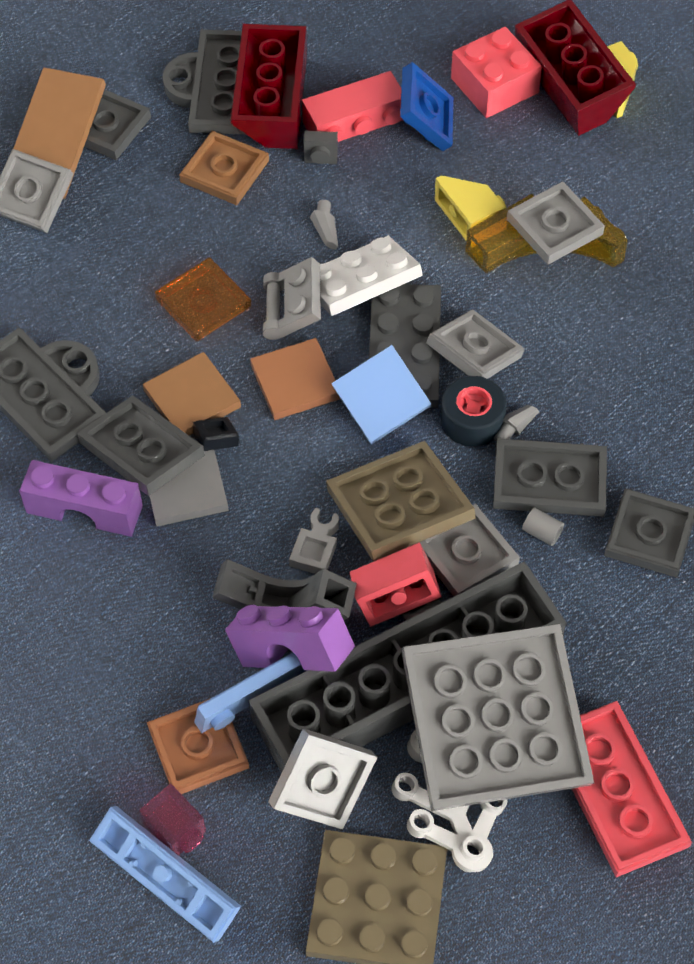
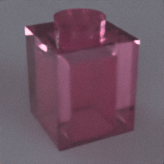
M171 783L139 810L143 824L148 830L177 855H180L183 851L185 853L191 852L204 838L203 834L206 832L203 817Z

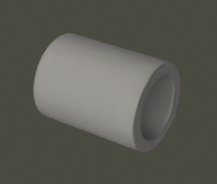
M534 507L528 514L522 530L553 546L563 531L564 523Z

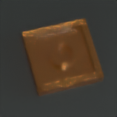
M210 257L155 291L156 300L196 342L251 307V299Z

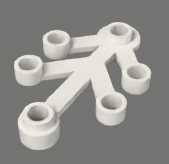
M415 730L408 741L407 750L411 758L422 763ZM410 773L399 774L392 784L394 797L400 801H410L431 811L428 792L419 787L416 777ZM399 783H407L411 787V791H403L399 787ZM507 799L498 800L499 807H494L489 802L480 803L482 812L473 830L466 816L469 805L431 811L449 820L454 833L435 825L431 813L424 809H417L412 812L407 821V830L416 838H426L450 850L455 864L465 872H480L490 864L493 858V848L487 837L496 816L500 815L506 807ZM414 820H423L426 823L427 827H417L414 823ZM467 846L475 847L479 851V855L471 854Z

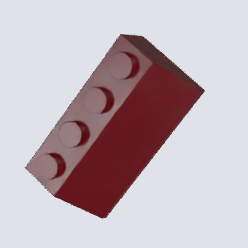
M566 0L515 25V37L542 65L540 84L578 136L607 123L635 89L636 83L572 0Z
M243 24L231 124L265 148L298 149L307 63L306 26Z

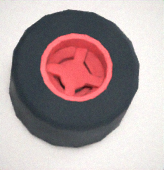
M467 376L455 380L447 387L442 396L441 425L445 434L454 442L464 446L478 447L494 440L506 415V397L502 389L492 380L481 376Z

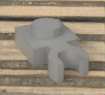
M315 508L311 513L312 531L300 529L289 558L290 567L314 574L323 568L328 570L337 546V538L332 537V535L339 528V515L336 513L333 514L332 520L329 523H320V509Z

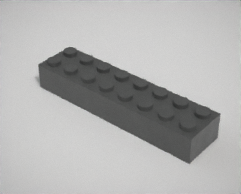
M524 561L355 646L336 672L308 670L250 699L251 720L282 773L303 728L362 747L414 720L401 652L403 647L556 624L561 625L562 635H564L566 621Z

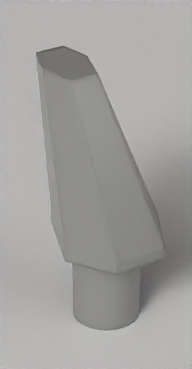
M320 200L317 210L312 212L310 219L324 244L330 249L336 250L338 241L335 217L330 214L331 203L328 200Z
M526 405L506 414L494 440L497 442V438L511 439L513 434L520 435L539 413V410L534 406Z

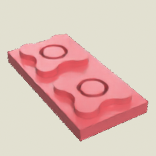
M618 701L580 715L594 784L573 788L572 791L615 877L617 878L689 848L692 841Z

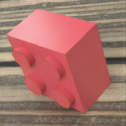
M506 26L452 51L451 79L485 118L493 116L539 93L542 65Z

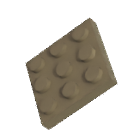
M426 441L326 481L328 493L373 562L476 519L475 508Z
M325 830L306 956L357 964H433L447 849L440 845Z

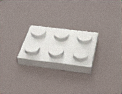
M389 235L384 238H377L368 245L354 251H347L334 260L320 264L321 306L331 316L336 315L423 276L421 264Z

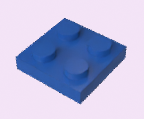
M411 62L402 68L400 117L406 124L411 125L421 133L428 142H432L441 151L452 147L454 97L416 64Z

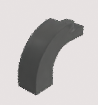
M227 559L220 566L212 598L240 610L248 605L338 608L345 621L350 617L357 583L324 568L307 579L282 580L266 576Z

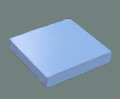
M393 345L332 383L333 388L371 445L431 407V402Z

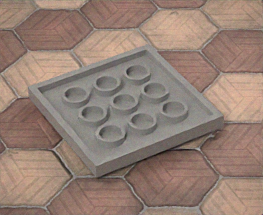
M560 624L403 647L401 652L431 811L567 790L594 784Z

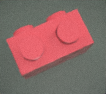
M420 542L350 571L351 581L357 583L355 599L370 627L441 598L434 569Z

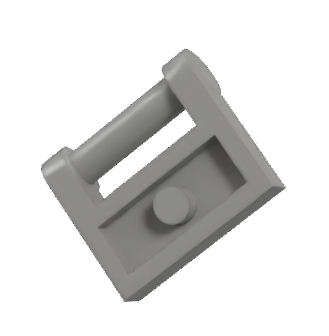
M310 257L280 273L270 272L264 275L263 288L267 292L266 321L263 323V336L266 339H280L321 320L320 263ZM284 290V318L280 319V291Z

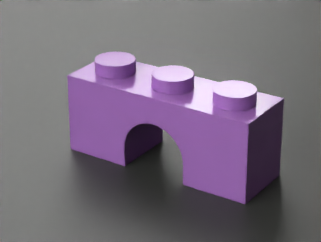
M35 460L31 461L19 490L26 513L62 521L66 510H75L89 516L95 522L96 529L132 537L143 507L138 483Z
M248 605L238 611L235 619L225 629L243 667L266 668L280 660L290 649L298 657L303 670L336 672L355 647L338 608Z

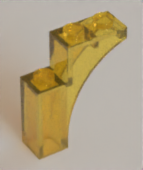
M533 194L528 195L467 230L466 253L485 273L516 258L537 254L507 220L508 210L533 198ZM586 197L581 198L580 200L605 225L603 235L570 253L591 257L612 267L617 266L624 261L628 239L620 228L615 227L604 216L599 207L594 206Z

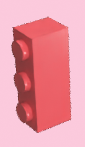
M388 71L302 99L303 123L307 131L338 132V142L403 121L400 117L402 89L393 73Z

